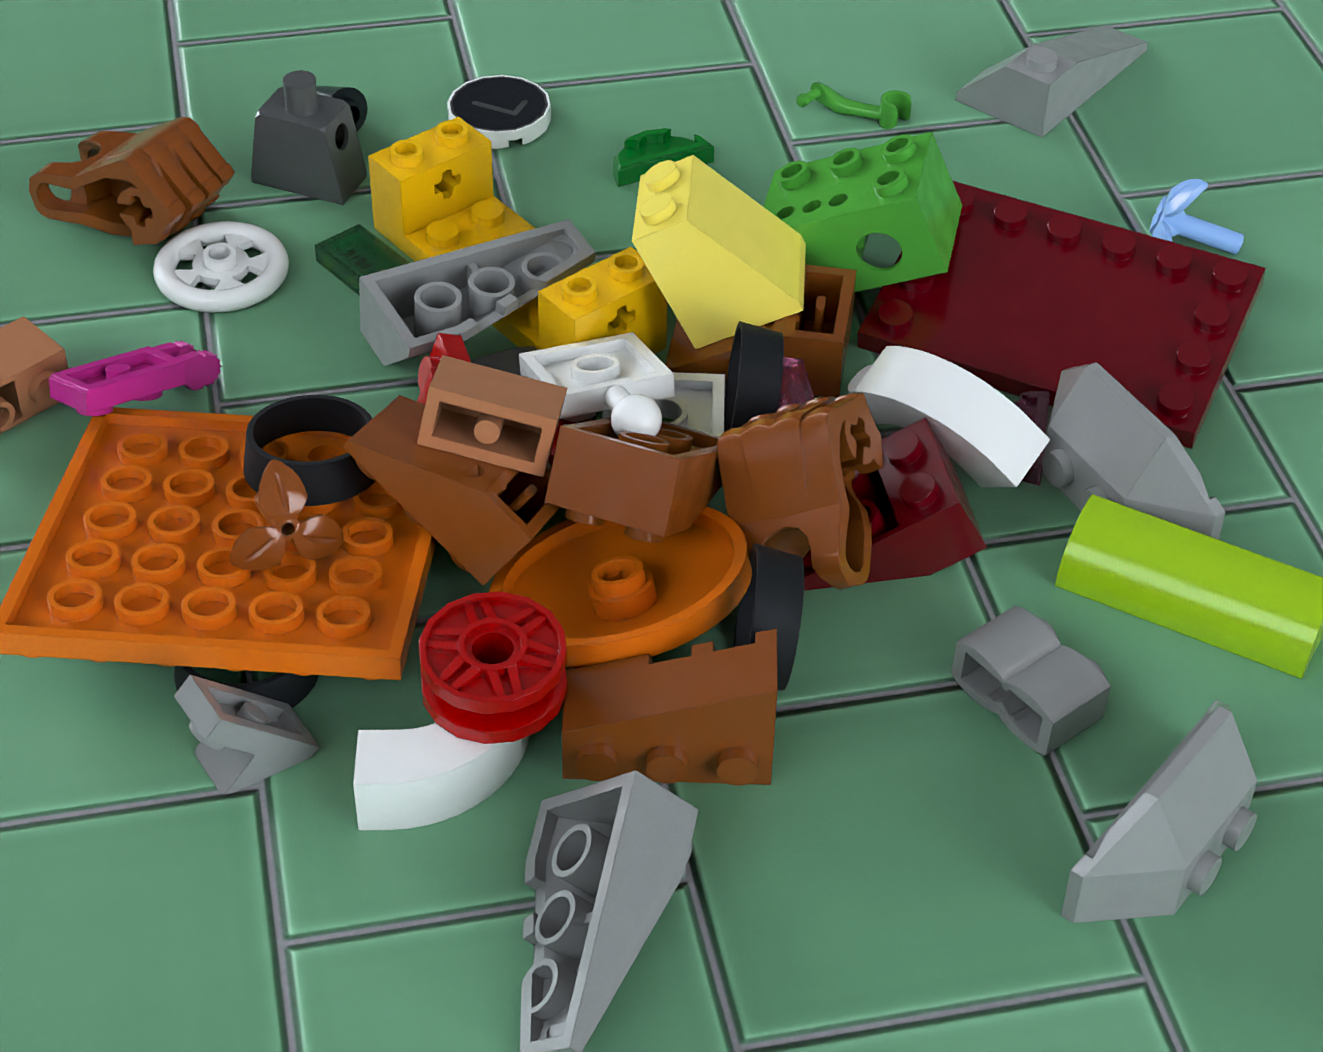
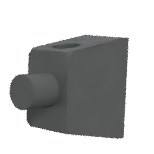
M303 70L292 71L283 77V87L278 88L255 116L252 182L344 205L367 177V170L351 108L344 100L317 94L316 77L313 73Z

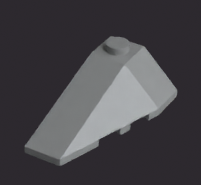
M1104 25L1036 43L982 71L956 92L955 101L1039 137H1043L1146 52L1148 42Z
M570 219L361 276L359 277L360 332L383 366L431 353L438 333L461 335L464 342L536 298L539 290L573 275L593 263L596 252Z
M636 770L541 801L525 862V884L535 890V913L533 912L523 919V940L534 945V962L522 980L520 1052L583 1051L684 876L686 864L692 852V836L698 809Z

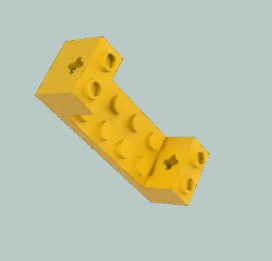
M460 117L443 121L436 127L406 140L397 141L391 146L368 156L374 229L414 262L535 229V227L494 196L491 141ZM628 247L539 290L536 298L493 323L492 326L517 347L534 346L537 350L633 332L656 354L665 349L667 345V300L640 254L632 247Z

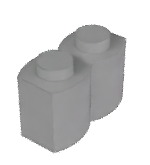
M1014 606L956 642L951 674L957 683L979 705L991 712L998 713L1007 728L1037 753L1042 755L1049 754L1104 717L1111 685L1107 681L1101 667L1094 660L1083 656L1076 650L1062 646L1053 627L1047 621L1038 618L1031 612Z

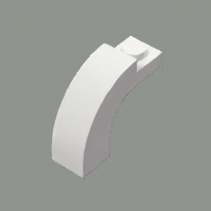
M886 346L873 365H868L861 369L848 385L850 393L860 392L864 394L875 424H891L905 428L926 417L947 454L980 487H1017L1050 441L1043 431L1021 409L995 388L965 369L921 350L902 346Z
M436 723L414 729L358 730L353 781L358 830H398L421 827L444 821L475 807L497 791L512 775L526 751L530 735L515 742L482 744L457 738Z

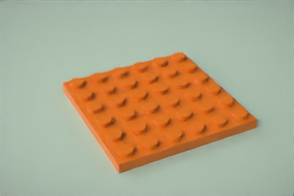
M113 407V411L106 415L92 416L0 605V654L20 655L28 658L50 657L90 660L93 662L111 661L156 664L163 667L187 666L226 669L229 671L247 670L292 673L299 676L323 675L362 678L365 680L384 679L401 681L437 540L424 527L411 521L405 514L402 505L375 481L368 489L352 498L332 504L304 506L298 515V521H302L306 518L323 514L335 520L340 526L344 541L340 548L330 556L314 560L304 559L291 540L286 541L283 559L277 566L265 570H245L233 566L230 562V553L237 538L248 528L269 526L255 505V495L257 492L249 486L243 471L246 431L250 420L254 416ZM329 431L300 432L276 439L261 449L270 455L285 460L301 462L321 461L347 453L342 446L351 436Z

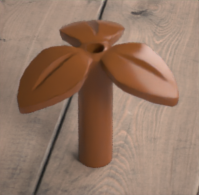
M272 459L263 472L259 491L255 495V505L269 526L251 527L244 531L232 547L230 562L233 566L245 570H265L277 566L283 559L286 541L291 540L304 559H322L330 556L340 548L344 541L343 532L335 520L323 514L298 521L297 517L303 510L308 497L305 487L293 469L277 459Z

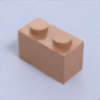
M443 355L428 389L417 444L544 477L568 388Z

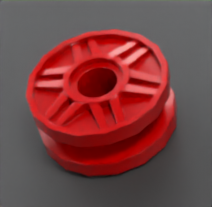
M502 591L470 594L447 603L427 621L419 638L423 705L437 725L457 738L482 744L515 742L541 731L559 714L567 694L565 632L553 613L531 598Z

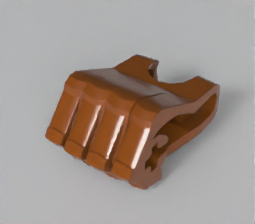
M182 116L139 133L99 131L78 144L81 161L48 163L29 178V193L37 211L49 219L82 224L112 235L132 237L133 245L159 244L170 234L182 231L189 222L198 219L206 210L205 207L212 205L219 198L220 191L230 182L235 171L204 135L199 125L191 118ZM49 184L70 189V200L56 197L51 192Z
M860 392L850 393L836 399L834 396H826L812 399L806 402V404L786 405L777 409L776 413L755 416L744 425L722 433L717 440V455L727 514L742 529L749 553L754 543L795 554L802 558L811 550L812 568L821 579L838 590L863 585L867 581L870 572L872 531L867 510L856 497L851 480L855 477V470L861 474H867L883 468L881 433L877 429L864 394Z

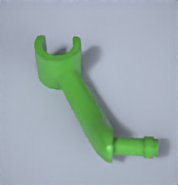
M820 82L812 83L811 91L805 94L802 93L796 98V103L799 107H805L810 102L816 100L838 114L879 120L880 126L884 129L894 128L897 125V118L908 120L911 115V96L906 92L898 90L885 92L881 96L880 106L847 99Z

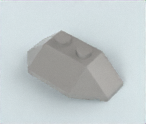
M1097 362L1061 371L1047 431V437L1050 441L1045 446L1042 457L1041 471L1045 474L1049 483L1059 488L1081 511L1091 494L1219 540L1226 512L1216 497L1209 498L1199 470L1176 435Z
M1217 699L1212 703L1204 716L1089 851L1073 866L1067 883L1061 912L1062 917L1072 923L1174 915L1192 892L1202 896L1209 889L1221 867L1222 858L1220 856L1228 847L1238 851L1244 845L1257 820V814L1249 810L1257 778L1232 711L1227 704Z

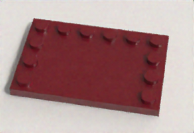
M953 181L962 203V209L948 272L882 286L857 332V347L881 354L886 346H902L921 350L965 369L996 390L1052 407L1061 371L1097 362L1169 428L1183 447L1192 449L1262 287L1266 268ZM901 251V253H900L898 259L896 260L895 264L901 259V257H902V251Z

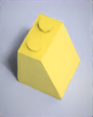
M694 155L676 162L671 160L660 162L651 167L645 174L640 175L632 243L695 349L734 336L739 321L762 326L804 310L806 243L801 234Z

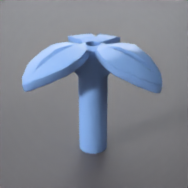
M1200 179L1185 180L1172 187L1168 196H1164L1161 199L1149 229V233L1153 237L1172 242V237L1180 235L1233 255L1239 252L1244 239L1243 234L1193 217L1184 212V209L1207 188L1208 183Z

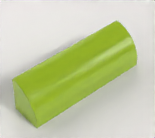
M1091 494L1075 523L1056 577V587L1302 679L1323 637V577Z

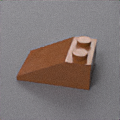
M611 418L560 426L545 503L566 508L565 517L574 522L601 526L604 524V520L626 526L624 534L630 538L650 543H661L666 536L688 530L722 487L717 455V440L719 436L662 421L661 428L656 436L631 431H620L619 436H617L613 431Z

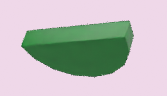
M668 128L646 130L624 141V148L613 159V176L617 186L620 187L639 182L640 175L645 174L651 167L663 161L671 160L676 162L694 155L705 164L713 163L714 146L694 134L693 141L684 137L671 136V129Z

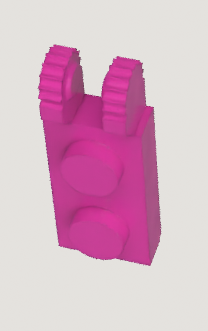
M175 340V343L168 342L154 347L147 346L52 373L51 377H49L50 398L75 408L78 414L84 416L106 415L113 411V406L132 400H155L162 397L163 391L182 385L193 391L203 389L204 385L209 387V384H214V381L218 379L219 373H221L220 367L222 365L219 363L221 360L217 358V355L209 351L198 350L197 352L193 345L182 340L180 342Z

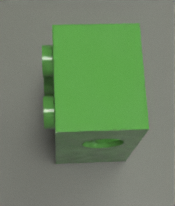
M932 132L916 136L899 135L891 138L884 144L863 149L846 148L838 151L831 157L807 163L801 160L790 162L782 168L775 170L763 207L801 234L806 243L805 264L857 270L855 292L948 272L962 203ZM881 233L894 238L902 249L901 259L896 264L884 268L866 263L862 257L869 234Z

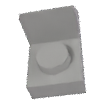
M189 675L174 695L191 721L189 723L190 731L200 741L195 750L196 758L222 794L227 795L237 792L310 759L320 748L288 703L193 675Z

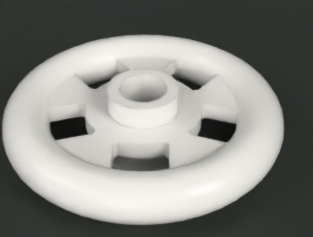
M236 221L210 222L186 229L167 241L155 258L153 275L161 293L181 307L208 313L230 312L253 306L271 296L281 286L287 276L289 258L282 242L262 227ZM252 247L262 254L249 258L244 250ZM180 261H193V269L176 270ZM248 272L258 275V277L246 284L241 282ZM198 282H202L215 289L206 290L196 288L195 286Z

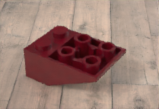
M926 417L882 439L883 468L867 474H861L855 470V477L851 480L852 488L856 497L867 510L872 531L870 572L865 583L930 576L987 548L954 464ZM809 550L803 558L804 591L833 587L821 579L812 568L811 550Z

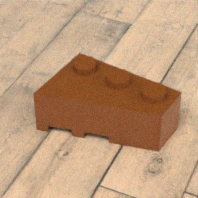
M777 628L756 632L755 643L717 651L713 641L692 645L691 656L653 663L650 654L566 670L567 694L564 699L562 721L563 779L604 781L636 770L652 781L660 783H721L735 786L746 784L771 785L778 692Z

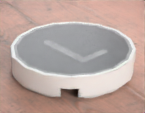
M495 75L483 76L467 81L455 89L447 101L448 120L460 117L491 141L492 149L509 147V141L522 138V144L530 143L546 132L551 121V104L548 93L538 84L522 77Z

